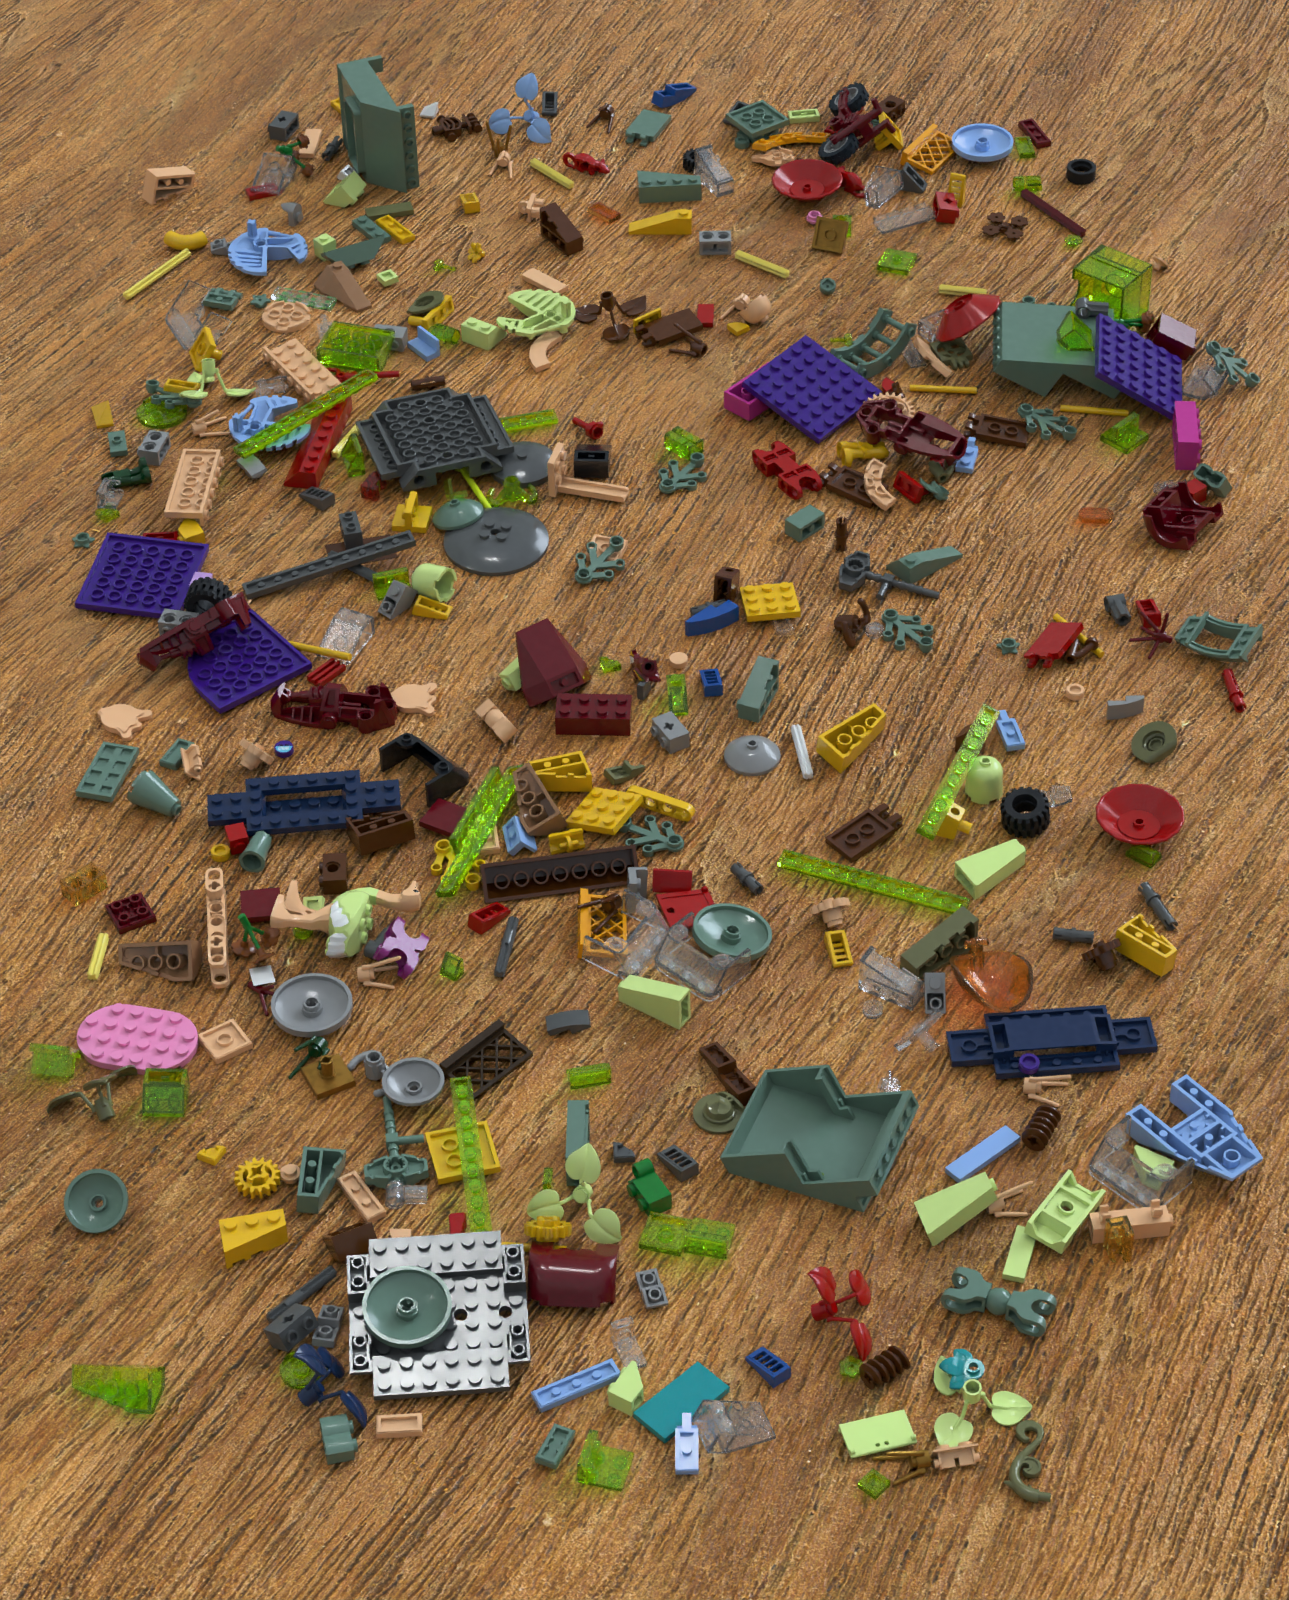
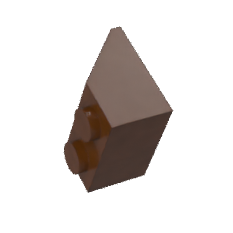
M365 1221L322 1236L334 1261L342 1262L343 1265L347 1264L346 1255L369 1254V1239H377L372 1222Z

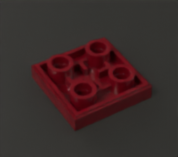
M438 798L420 819L419 826L453 838L471 817L472 810Z
M280 887L240 891L241 914L245 913L250 923L270 921L278 894H280Z
M142 893L133 894L127 898L105 905V911L120 935L157 921L154 912Z

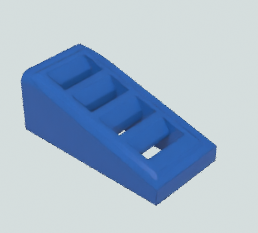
M718 669L699 670L704 697L723 695V685Z
M763 1346L745 1357V1360L772 1388H775L791 1377V1367Z

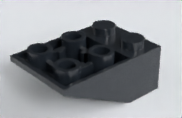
M578 444L574 453V477L609 478L612 445Z

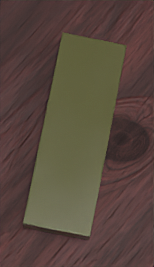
M411 201L365 208V214L369 219L375 221L386 215H390L392 218L413 215L414 209Z

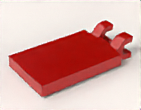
M1051 622L1023 655L1024 659H1029L1027 667L1034 668L1039 659H1045L1042 665L1043 668H1050L1053 661L1060 659L1084 629L1082 622Z

